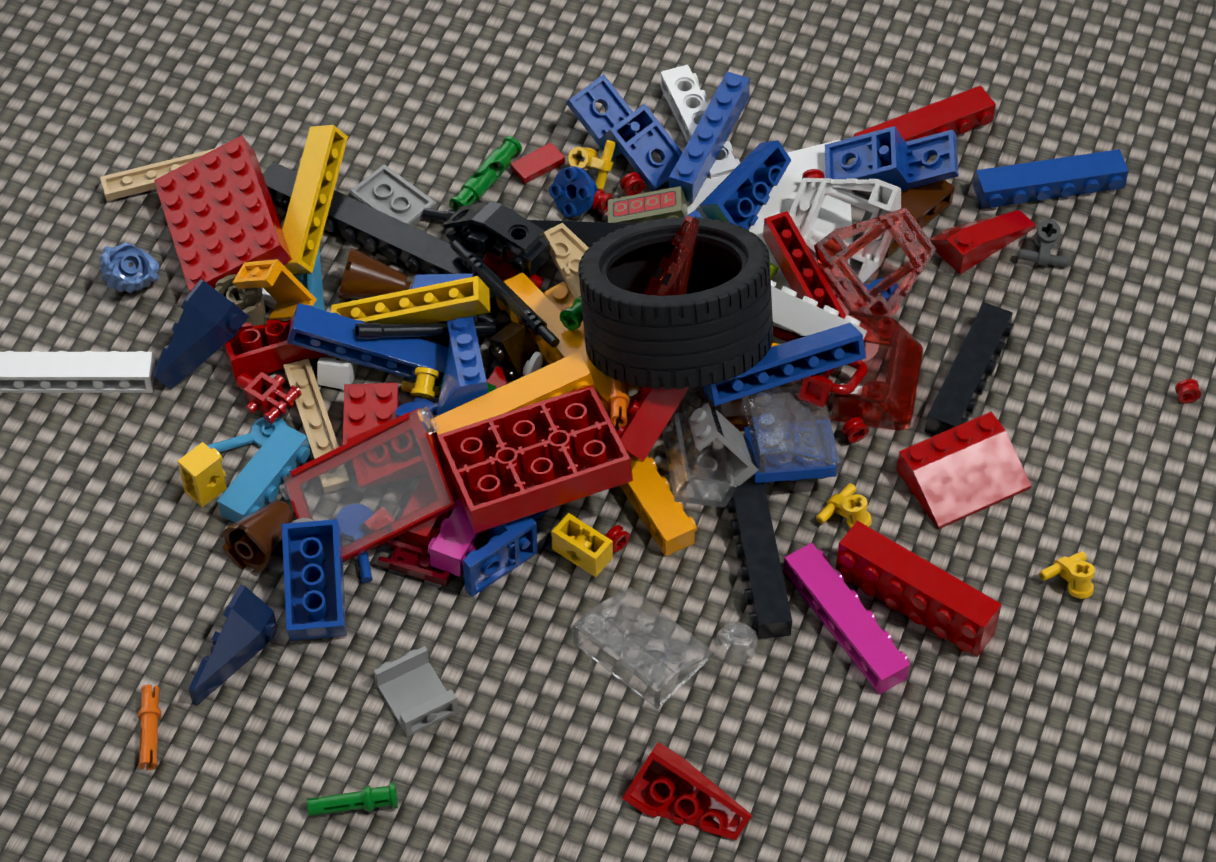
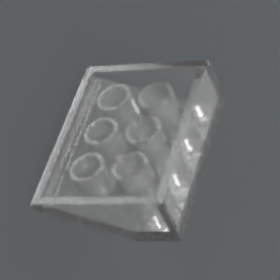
M792 381L742 397L760 474L834 466L837 468L841 467L827 406L825 405L822 408L799 399L802 381Z
M631 587L592 607L573 625V643L656 709L665 703L714 655V651Z

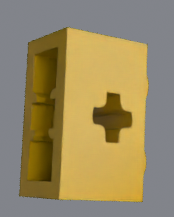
M204 442L177 461L185 493L202 508L227 489L226 473L221 463L223 458L215 448L210 449Z
M570 513L552 530V550L594 577H597L613 559V541Z

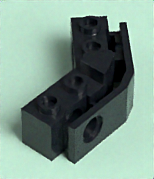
M487 201L462 206L443 224L445 229L453 228L446 235L451 243L458 240L469 252L472 251L483 255L490 251L496 258L506 261L515 270L523 272L529 277L550 258V242L541 237L544 234V230L500 203Z

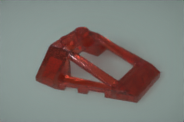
M907 208L835 229L814 245L818 266L828 284L847 310L873 329H877L897 313L903 299L909 294L915 280L922 273L936 251L935 246ZM871 229L848 247L843 242L847 238ZM888 230L907 255L909 261L870 290H867L846 260ZM907 275L889 300L886 301L882 293Z
M689 215L686 216L672 241V244L676 245L669 258L663 256L659 263V267L663 269L657 279L651 277L643 294L655 296L686 294L699 220ZM667 273H670L672 275L667 285L665 286L662 284V282L665 279Z

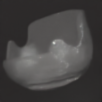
M739 621L726 623L716 636L714 650L717 658L727 665L736 667L750 663L759 643L757 633L748 624Z

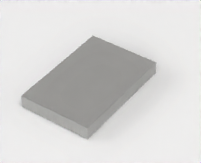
M385 164L348 191L349 197L411 226H415L424 219V208L437 209V204L434 200Z

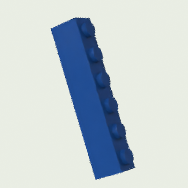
M726 72L669 176V188L681 186L687 202H694L749 100L750 78Z
M1120 149L976 170L973 188L981 209L996 208L1004 205L1125 188L1129 170Z
M298 303L291 320L286 343L412 380L417 378L414 374L415 368H431L439 372L434 385H440L445 372L449 347L416 337L356 339L355 325L356 323H365L364 321L354 320L341 316L338 313H331L311 305Z
M847 323L773 346L757 365L750 367V370L745 373L742 372L741 375L726 381L722 380L720 383H711L708 386H703L704 394L716 406L865 359L863 334L851 323Z

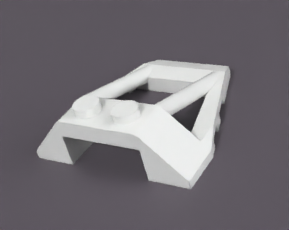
M803 178L789 214L807 246L820 259L833 268L832 270L838 275L863 284L881 266L900 221L901 188L879 179ZM841 189L872 193L869 200H866ZM826 195L873 213L859 247L812 229ZM819 243L846 253L844 262Z

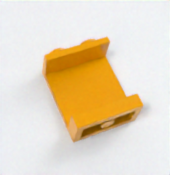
M278 259L244 262L232 282L238 289L263 287L278 302L269 316V320L290 321L298 303L313 306L317 300Z

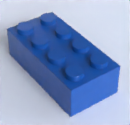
M338 519L282 524L286 631L290 641L347 636L342 535Z

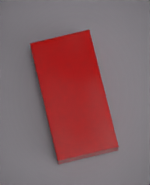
M550 142L510 163L511 170L526 184L564 164L565 156Z

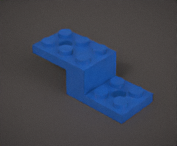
M604 74L566 102L602 151H604L607 140L616 143L612 160L623 153L651 191H654L669 179L682 151L645 103L633 112ZM596 102L604 106L605 113H599L596 110ZM651 152H656L660 155V163L653 161Z
M893 126L826 144V178L879 179L900 187L901 191L958 177L956 134L954 130H949L905 142L896 127ZM937 155L933 162L927 163L931 156ZM855 158L851 165L845 166L849 159Z
M552 508L488 529L489 542L479 550L470 552L463 560L465 590L471 597L538 553L537 523L534 520Z

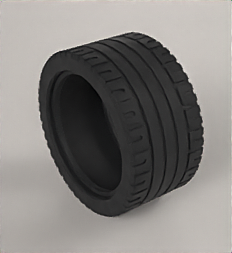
M670 217L669 219L647 220L644 223L639 222L635 223V225H628L623 229L619 228L613 233L606 234L605 237H601L597 242H594L581 257L578 271L586 352L592 364L599 371H602L603 374L610 376L614 380H619L625 384L629 383V385L633 386L639 385L643 388L651 387L652 389L664 388V390L708 386L711 383L716 384L722 380H729L732 377L741 375L742 372L745 373L750 370V367L757 365L766 356L772 346L774 335L769 251L764 242L746 228L736 224L733 225L730 222H723L722 220L701 219L700 217Z

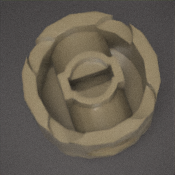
M237 274L228 275L215 284V290L250 316L245 323L251 322L252 326L264 324L266 311L261 287L238 289L232 283Z

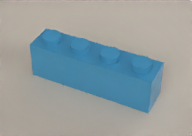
M280 423L217 500L221 516L235 523L266 506L269 502H273L279 490L285 484V479L291 477L290 471L298 468L301 463L308 459L311 451L308 437Z

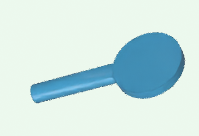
M263 417L253 424L251 433L207 446L210 449L215 448L219 453L252 443L261 448L280 423L287 424L278 417L273 424H270Z

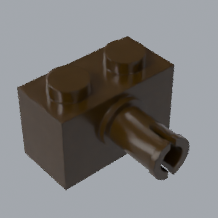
M511 322L489 338L491 343L489 353H492L490 356L497 358L501 362L505 378L509 382H513L524 377L523 369L525 363L531 359L535 352H539L527 326ZM544 359L541 368L547 366Z

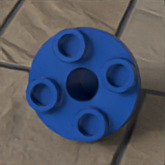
M576 166L560 170L553 184L549 187L550 196L554 199L557 208L566 217H577L587 213L593 204L594 195L597 192V185L590 178L589 174Z

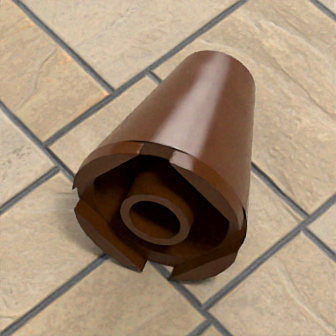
M350 248L347 258L348 263L344 269L338 293L339 298L364 299L410 289L411 282L406 281V275L357 249Z
M275 500L228 526L222 532L221 539L223 537L225 539L223 549L232 562L242 569L246 566L253 568L251 572L263 571L270 563L282 540V524L291 523L293 520L290 506L285 502Z

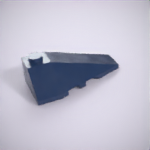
M202 279L198 281L184 299L181 306L183 309L179 322L174 323L171 330L174 333L170 343L163 348L152 374L153 377L169 389L174 388L230 341L250 317Z
M240 584L223 614L227 618L221 633L215 631L212 637L210 657H203L189 687L192 704L198 706L261 651L267 641L273 639L277 632L278 624L276 623L274 611L244 585Z

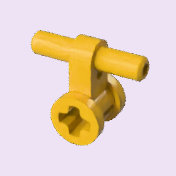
M611 140L606 141L602 158L599 157L597 151L593 148L574 147L568 155L569 164L584 170L599 169L595 183L597 189L603 190L608 172H611L613 166L611 160L616 143Z
M417 367L414 373L417 376L416 383L403 381L401 384V390L403 392H410L414 397L421 396L425 399H434L435 396L440 397L441 391L438 390L439 386L434 385L435 379L439 375L437 370Z
M849 483L839 494H834L826 502L827 506L816 516V520L820 524H824L834 513L847 518V524L850 529L857 520L868 527L872 523L871 515L867 511V499L863 495H853L857 489L852 483Z
M1083 551L1070 557L1063 556L1055 560L1053 565L1039 572V577L1043 581L1059 574L1069 582L1068 592L1075 598L1085 599L1094 593V585L1091 580L1095 575V568L1091 563L1085 562L1087 561V555Z

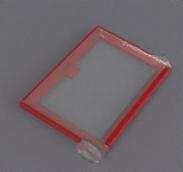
M427 406L411 414L405 413L290 471L291 474L283 477L284 483L279 485L282 496L286 500H291L297 519L309 518L313 521L338 519L342 535L343 563L457 507L430 435L438 431V426Z

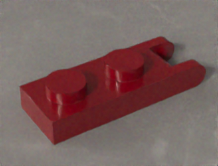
M393 539L386 542L385 546L393 550L390 559L383 556L378 558L377 564L380 567L443 586L448 585L452 574L430 566L428 550Z

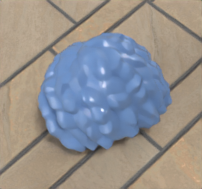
M124 242L113 248L106 246L102 250V254L99 257V270L103 273L102 279L107 281L108 287L114 288L118 292L125 290L132 293L134 290L139 291L143 287L150 286L152 281H158L159 263L143 249Z

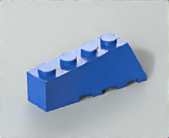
M779 140L760 143L699 205L707 218L730 222L733 225L736 224L749 230L759 218L757 214L761 207L767 204L772 188L779 183L791 162V158Z
M473 317L447 321L450 341L437 416L488 393Z

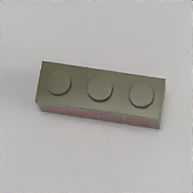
M681 186L608 200V223L635 224L639 222L644 223L647 220L669 219L670 217L681 218L688 215L687 200Z

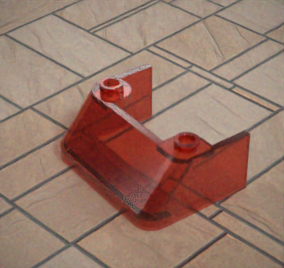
M849 311L848 315L861 321L859 326L867 330L863 339L864 342L891 346L886 381L873 380L867 382L862 388L861 396L834 394L831 420L847 422L852 418L861 417L867 426L898 431L905 430L912 422L923 347L892 317Z

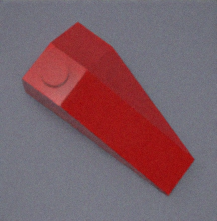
M1015 210L947 228L927 240V245L961 275L1033 230L1036 224L1020 210Z
M660 742L651 751L622 797L623 800L646 815L660 816L674 820L673 822L683 825L685 823L699 827L702 831L737 840L752 817L751 813L687 760Z

